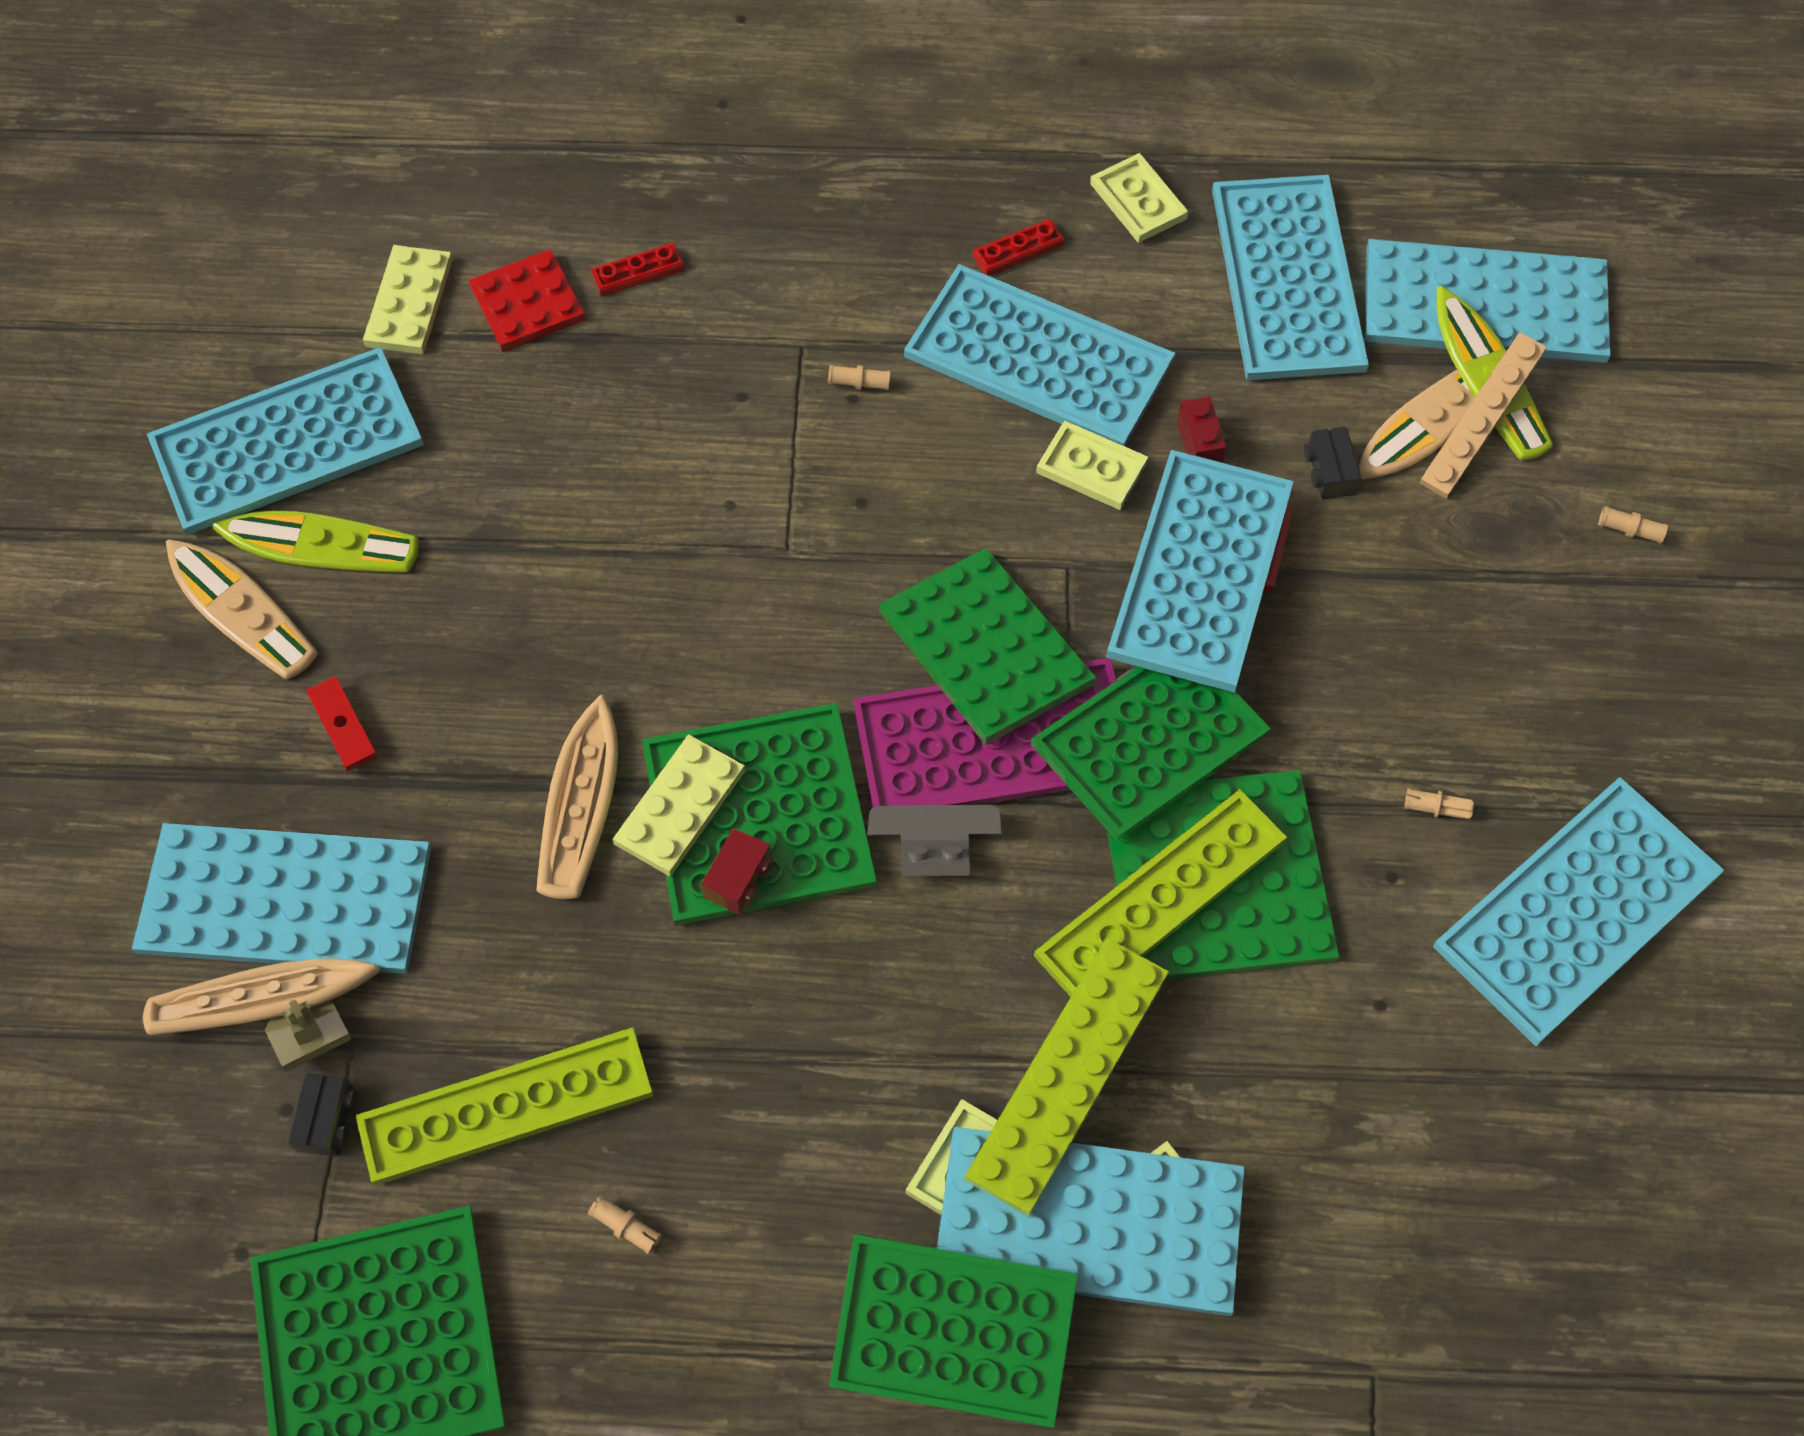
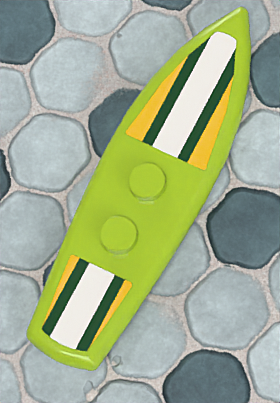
M1439 286L1436 292V309L1442 338L1460 376L1474 398H1476L1506 353V349L1487 322L1470 305L1445 287ZM1524 383L1495 426L1519 460L1538 458L1553 447L1551 438Z
M298 511L253 512L233 516L212 524V528L217 533L242 550L273 561L306 567L407 573L413 567L419 551V539L417 536L366 523Z

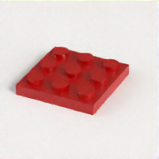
M551 249L468 280L474 297L502 352L585 321L584 312Z

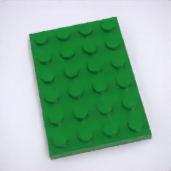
M986 548L879 604L880 614L985 745L1095 685L1096 677Z
M1137 667L1034 736L1031 745L1116 841H1119L1269 735L1271 728L1236 691L1234 693Z
M855 1233L829 1387L1054 1428L1078 1272Z

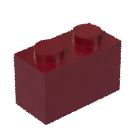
M1211 396L1181 401L1177 425L1186 454L1223 463L1226 444Z
M733 828L701 883L703 898L740 915L745 905L750 906L753 903L758 891L756 885L761 876L767 877L773 866L774 859L771 856L770 844Z

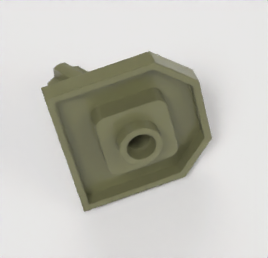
M296 999L289 1002L291 1008L284 1011L283 1016L271 1018L265 1028V1032L285 1072L351 1040L332 1000L309 1008L306 1001L297 1004Z

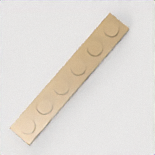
M1521 332L1518 333L1421 478V485L1446 499L1448 498L1545 353L1547 348L1545 345Z

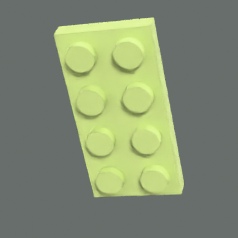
M393 245L363 338L365 347H381L384 350L424 355L453 261L451 252Z
M688 734L614 836V845L671 877L744 774V765Z

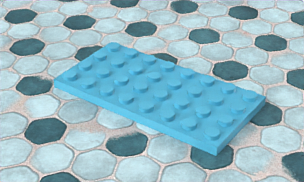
M1329 175L1213 182L1212 193L1246 380L1367 372L1369 364Z
M1375 239L1368 240L1364 342L1447 349L1438 324L1436 309L1437 288L1443 286L1470 305L1487 322L1500 339L1506 351L1518 333L1521 332L1547 347L1542 356L1544 358L1608 362L1610 357L1607 259Z
M958 264L904 349V358L1055 422L1063 424L1065 420L1125 447L1172 365L1175 353Z
M381 347L147 433L186 535L208 528L214 522L245 514L424 445Z
M1171 450L1109 643L1106 658L1235 693L1294 481Z
M1619 777L1435 941L1433 948L1537 1047L1710 886L1724 870Z
M163 823L132 950L135 954L265 964L342 958L376 964L380 968L379 972L408 974L431 845L429 842Z
M953 1126L937 1247L1078 1272L1075 1295L1232 1316L1244 1166L1071 1143L1030 1216L1027 1217L964 1180L965 1174L989 1136L990 1131Z

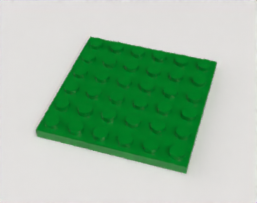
M837 703L642 739L650 787L688 734L743 764L745 767L744 774L672 876L666 875L675 926L736 914L704 899L701 890V883L733 828L770 844L771 856L774 859L773 866L767 877L761 876L756 885L758 891L753 903L750 906L745 905L741 913L877 887Z
M1300 770L1204 780L1119 841H1116L1107 831L1116 887L1239 789L1287 837L1283 845L1143 957L1169 971L1166 980L1334 963L1338 961L1339 954Z
M470 1205L250 1257L269 1436H480L507 1429L475 1223Z

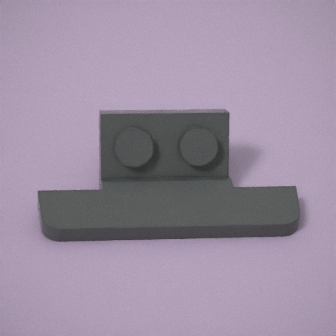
M994 805L875 806L869 813L868 835H901V876H970L969 834H1002L1000 812Z

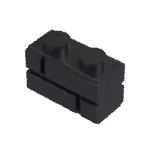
M1345 426L1332 428L1331 430L1321 429L1311 432L1308 444L1304 445V456L1306 462H1311L1313 466L1311 471L1313 488L1319 489L1322 499L1356 495L1362 478L1348 428Z
M307 1073L305 1075L288 1144L295 1151L336 1157L339 1147L346 1145L349 1134V1127L345 1125L348 1111H354L357 1102V1091L354 1090V1086L347 1078Z

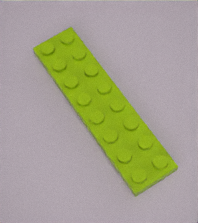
M1239 789L1034 951V957L1071 997L1106 937L1144 957L1283 845L1287 837Z
M1106 937L965 1174V1181L1023 1215L1030 1216L1166 980L1169 971Z
M632 1027L356 1115L371 1183L376 1186L653 1097V1093Z

